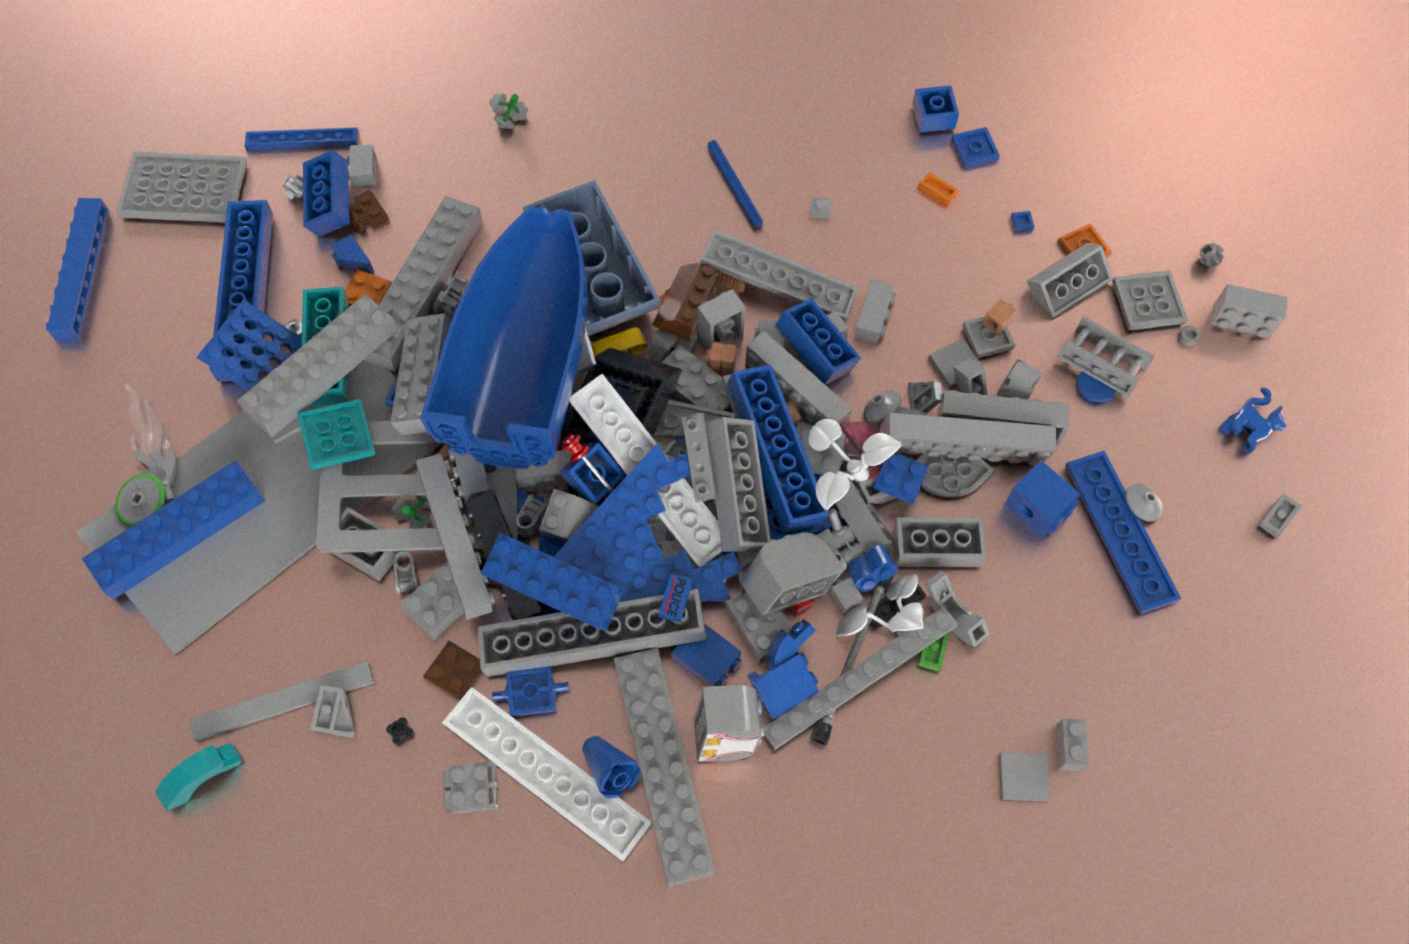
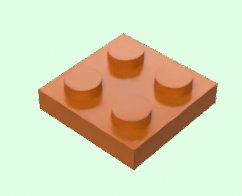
M357 269L345 288L349 299V307L365 294L379 305L391 286L392 281Z

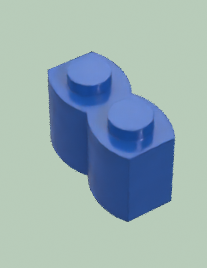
M883 544L872 548L865 556L858 557L847 565V570L861 593L873 589L880 581L891 578L898 571L889 551Z

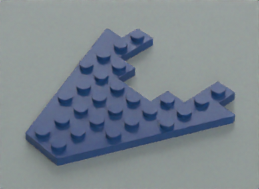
M659 443L647 453L554 555L555 558L625 589L620 602L665 595L670 574L692 578L691 590L698 589L701 601L731 600V597L723 580L742 572L734 552H730L696 569H693L685 550L664 559L646 519L666 511L657 490L690 476L691 472L687 453L667 461Z

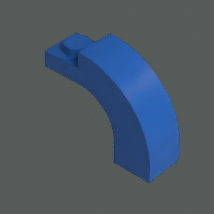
M803 619L792 626L790 633L783 629L777 633L768 652V671L795 655L797 649L816 631L810 623Z

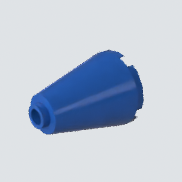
M600 736L589 737L584 742L582 752L597 787L605 798L620 797L623 795L621 791L626 788L630 790L635 785L641 773L636 760Z

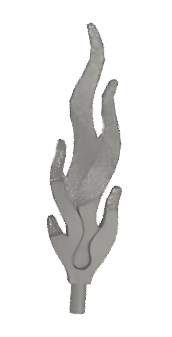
M126 384L125 387L129 390L132 397L129 420L138 431L140 437V448H138L136 438L129 434L130 449L135 458L150 469L146 470L138 466V472L140 474H152L159 478L165 488L166 503H169L175 499L171 488H173L178 466V459L174 452L172 441L170 438H167L165 441L166 458L164 459L165 429L163 422L152 410L151 401L148 398L145 400L144 409L150 418V425L144 421L141 415L140 395L134 387Z

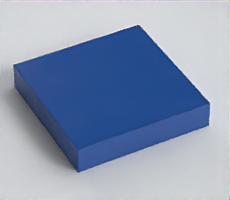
M987 127L952 135L951 141L964 168L999 160L1000 154Z

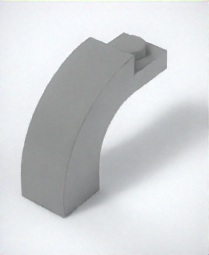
M940 571L925 583L930 594L927 599L933 610L937 612L942 607H945L958 623L957 627L951 630L957 637L967 644L976 647L990 635L984 618L971 612L958 599L946 573Z

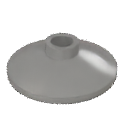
M888 390L875 395L865 406V418L870 422H881L885 420L890 412L896 413L902 401L900 394L896 391Z
M1133 484L1126 490L1125 498L1127 505L1138 518L1152 522L1161 517L1163 511L1162 503L1152 489L1142 484Z

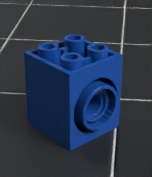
M1041 460L1012 488L1005 505L1043 538L1048 532L1052 534L1060 526L1059 523L1062 520L1066 521L1071 516L1073 510L1079 504L1077 499L1080 493Z

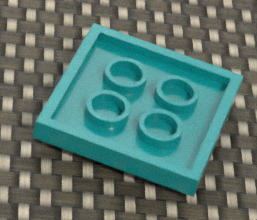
M361 399L297 413L311 471L375 455Z

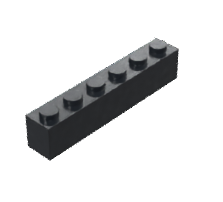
M491 490L467 500L469 507L466 508L470 519H474L477 525L474 529L479 540L482 539L484 542L483 552L487 559L499 533L514 538L497 496ZM501 584L502 587L499 590L503 599H507L509 602L508 612L512 620L531 618L545 612L540 601Z

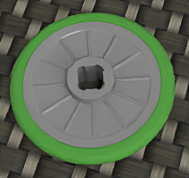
M138 474L127 480L120 488L115 500V510L119 520L125 525L132 527L163 507L165 502L163 483L152 474Z

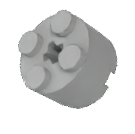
M1018 359L1004 379L997 394L1001 397H1018L1027 400L1033 393L1034 386L1039 382L1043 373Z

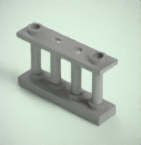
M1083 316L1075 332L1079 333L1078 337L1074 342L1067 339L1057 357L1129 397L1139 381L1134 377L1139 368L1146 371L1154 355ZM1086 338L1097 343L1092 352L1080 347ZM1104 348L1114 353L1109 363L1098 357ZM1121 358L1132 363L1127 373L1116 367Z
M703 413L682 417L695 502L712 499V504L716 505L715 499L717 496L706 424L719 419V417L704 421Z

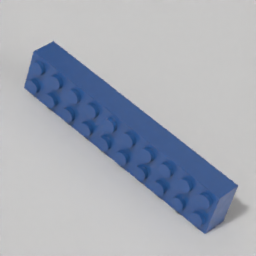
M267 200L228 201L213 336L243 300L264 312L273 212ZM250 323L244 324L245 327L249 330L255 329V327ZM233 337L235 342L244 343L242 338ZM256 348L251 349L253 354L260 355V350ZM222 351L225 357H233L230 351ZM240 363L242 368L251 369L248 363ZM210 367L209 370L217 381H231Z

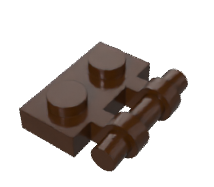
M370 189L353 197L355 204L349 203L351 223L360 232L366 230L365 225L368 223L374 228L389 220L387 213ZM361 211L363 215L358 216L357 213Z

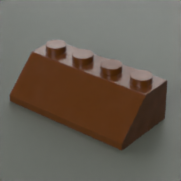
M699 262L681 266L652 326L689 341L698 323V307L703 302L708 301L717 282L720 270Z

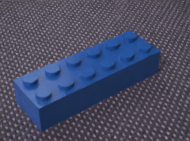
M499 533L481 572L482 575L605 631L625 589L502 533Z

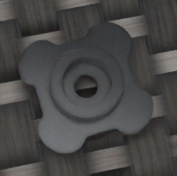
M404 717L392 722L386 728L387 733L393 737L392 741L394 744H400L403 739L412 737L414 733L413 729L407 725V719Z

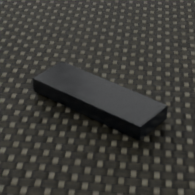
M917 584L911 596L901 599L902 606L918 603L927 595ZM886 596L879 600L874 615L888 623L897 612H900L896 599L890 600ZM872 619L869 626L875 631L883 625Z

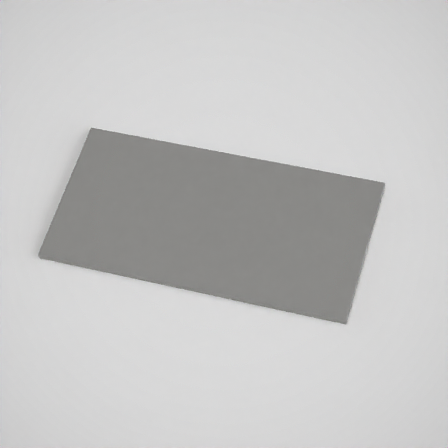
M363 360L348 373V401L361 399L366 421H391L393 408L385 405V399L398 379L388 369ZM330 405L311 406L305 409L304 411L313 410ZM242 411L178 458L177 472L173 488H171L174 498L179 497L236 460L265 501L125 592L175 655L316 546L321 468L311 471L301 430L275 444L272 438ZM446 443L373 445L375 455L343 463V475H406L417 467L416 460L431 456ZM379 496L342 498L340 516L347 507L358 513ZM113 505L76 533L90 551L93 552L129 529L130 526L125 525L119 520L115 505Z

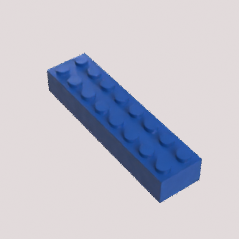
M766 365L733 371L726 384L739 419L753 420L755 423L762 480L782 534L821 525L829 516V513L817 499L815 476L772 366Z
M235 460L89 553L82 560L102 591L114 600L265 500Z

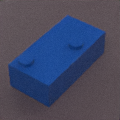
M330 150L303 163V226L318 237L350 224L348 161L334 150Z
M812 298L785 310L775 324L811 371L825 385L851 372L861 359Z

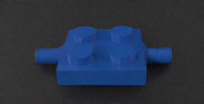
M551 666L506 672L507 684L505 690L492 692V700L506 699L509 704L511 717L556 712V692L569 691V682L555 683L552 678Z

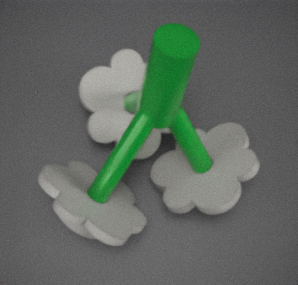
M495 93L489 101L490 106L493 107V112L505 113L504 116L497 114L494 117V121L501 128L512 129L513 122L509 120L508 116L515 122L518 120L523 121L527 117L528 108L522 101L517 102L519 99L517 94H513L508 102L504 93Z
M417 495L416 499L419 502L414 506L411 499L397 498L396 504L391 508L394 512V518L396 520H409V529L428 527L432 522L429 518L430 514L428 512L423 513L422 511L416 512V509L419 507L430 510L426 495Z

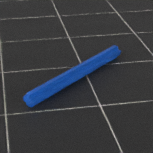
M716 140L709 141V151L755 228L761 227L763 219Z

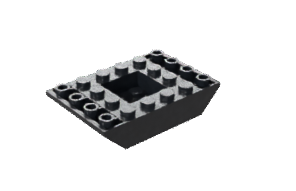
M609 347L595 356L596 365L588 370L580 389L603 374L653 437L682 369ZM572 406L562 426L560 451H562L563 439L569 434H579L581 437L579 443L582 446L588 443L599 442L605 449Z

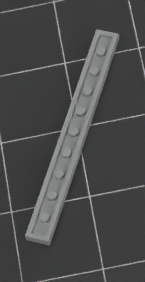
M942 607L923 620V629L905 632L819 690L818 693L764 727L765 737L774 750H776L956 628L958 623L947 609Z

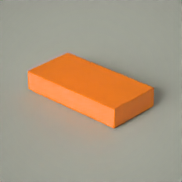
M928 172L918 183L919 189L946 206H949L960 192L931 172Z

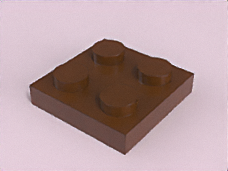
M448 640L423 675V678L460 701L482 672L480 659Z

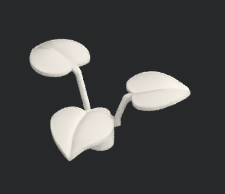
M823 419L817 422L809 434L808 441L810 446L816 451H823L832 444L847 461V472L849 473L838 471L835 475L832 472H827L821 476L816 485V496L819 503L828 511L834 503L843 498L850 488L849 479L851 481L855 480L857 483L866 481L869 477L868 466L881 464L891 457L902 444L887 434L877 433L865 441L863 445L865 453L861 455L862 462L850 460L834 442L842 434L840 425L831 419Z
M913 573L903 576L889 586L887 597L890 600L896 599L900 612H897L891 618L889 624L872 613H867L865 607H857L843 616L837 627V637L849 636L859 632L867 624L868 618H872L887 627L892 633L896 631L899 636L910 630L923 629V608L921 604L910 603L903 607L901 603L902 598L911 596L918 584L917 574Z

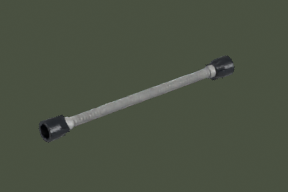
M894 575L889 579L880 581L874 587L867 613L874 615L881 595L891 585ZM868 618L867 624L857 633L841 675L852 669L872 618ZM836 709L823 717L821 721H818L810 737L812 741L825 746L828 744L832 730V718Z

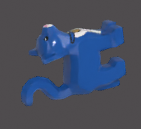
M1264 387L1260 389L1264 398L1252 397L1248 399L1237 413L1229 416L1219 427L1226 434L1231 432V428L1236 436L1241 433L1242 429L1249 434L1242 446L1249 454L1255 450L1257 442L1266 439L1273 431H1283L1287 427L1284 422L1285 417L1281 414L1282 406L1271 412L1267 419L1262 417L1253 407L1254 405L1264 406L1272 401L1270 390Z

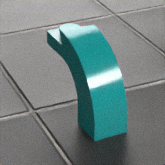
M231 743L217 748L213 745L206 747L188 757L171 770L161 781L155 794L166 811L188 803L192 793L203 782L221 772L239 766L242 759Z

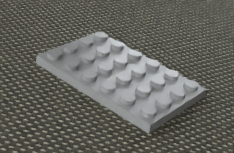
M133 152L116 214L121 218L226 222L228 201H238L247 160L245 157Z

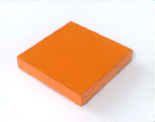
M1091 223L1058 238V243L1067 255L1086 243L1102 245L1106 257L1112 253Z

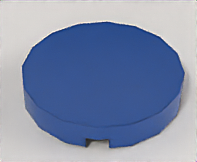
M1083 371L1077 378L1079 393L1090 402L1105 403L1111 400L1117 392Z

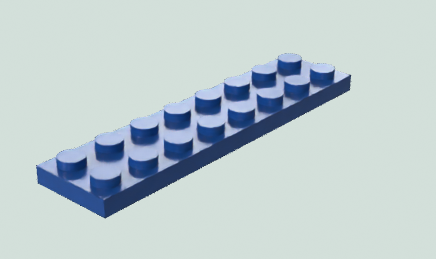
M1105 450L1067 462L1065 467L1077 491L1080 493V497L1139 614L1178 602L1181 597L1140 518L1128 507L1125 498L1126 491Z

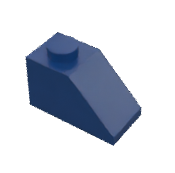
M352 235L331 245L334 252L331 254L333 260L337 265L341 264L344 270L356 272L358 269L370 274L374 273L370 260Z

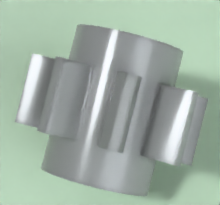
M290 175L282 186L286 189L284 194L291 199L295 196L300 198L303 195V178L299 175L296 177Z
M1214 242L1206 244L1199 252L1201 256L1199 261L1209 268L1217 266L1224 258L1222 254L1224 249Z

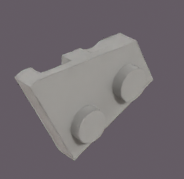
M320 685L310 730L349 738L356 737L345 688Z

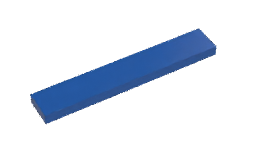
M357 127L246 131L244 147L246 150L348 147L358 145L359 131Z

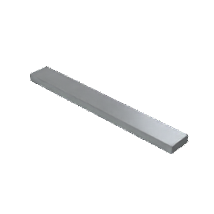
M368 661L190 718L193 739L198 742L316 703L321 684L345 688L346 693L374 684L370 664Z

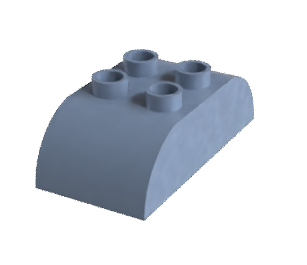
M595 180L522 207L523 212L529 206L545 207L549 212H555L556 209L570 211L586 268L588 290L586 330L588 337L660 307V299Z

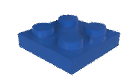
M895 452L884 461L874 489L913 505L929 466Z

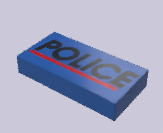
M670 574L659 618L682 622L693 583L692 578Z

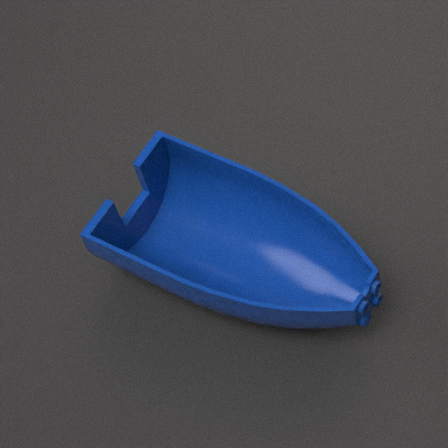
M529 206L491 246L477 266L459 301L450 323L420 417L431 437L438 443L443 441L450 445L449 450L461 456L469 454L476 458V462L508 469H528L529 465L542 467L548 463L549 459L553 460L581 359L588 303L586 268L570 211L556 209L555 212H549L545 207Z

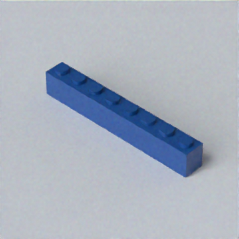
M78 198L77 205L74 207V217L70 223V234L66 239L65 254L62 256L63 263L61 270L58 272L59 280L57 287L54 289L53 303L50 305L51 313L49 320L46 322V330L55 340H79L109 211L102 198Z

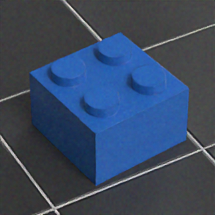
M951 85L915 89L912 106L919 132L956 128L959 111Z

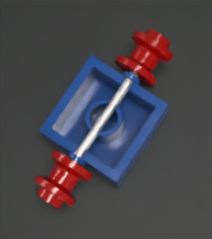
M569 434L563 439L561 448L563 451L569 450L571 452V460L559 473L580 498L594 504L602 497L606 500L618 486L616 484L625 474L599 442L588 443L582 446L579 443L581 438L579 434Z

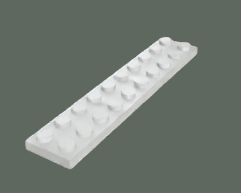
M603 374L570 397V404L626 476L657 444ZM664 453L666 460L669 461L670 459ZM685 479L657 490L666 511L657 514V516L697 567L707 564L722 552L717 519L703 502H695L694 491Z
M473 687L469 689L442 722L448 729L491 762H494L499 768L622 862H624L652 824L651 821L619 797L605 798L600 793L594 778Z

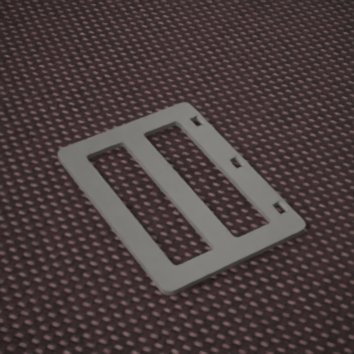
M367 421L373 445L438 443L428 432L401 435L391 424V421ZM343 463L321 468L316 547L318 551L322 553L443 550L437 528L339 529L342 498L426 495L419 474L344 476ZM497 467L495 472L486 473L489 489L496 494L514 539L518 540L515 520L517 516L516 469ZM453 473L448 474L449 479H454L457 489V486L460 485L459 479L455 480ZM458 490L454 491L455 495H458ZM466 527L467 533H472L475 541V546H472L473 549H483L485 547L484 542L477 537L475 527Z

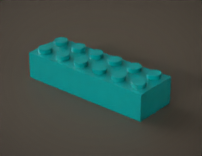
M343 286L303 290L301 347L349 308V299ZM348 374L309 407L347 402Z

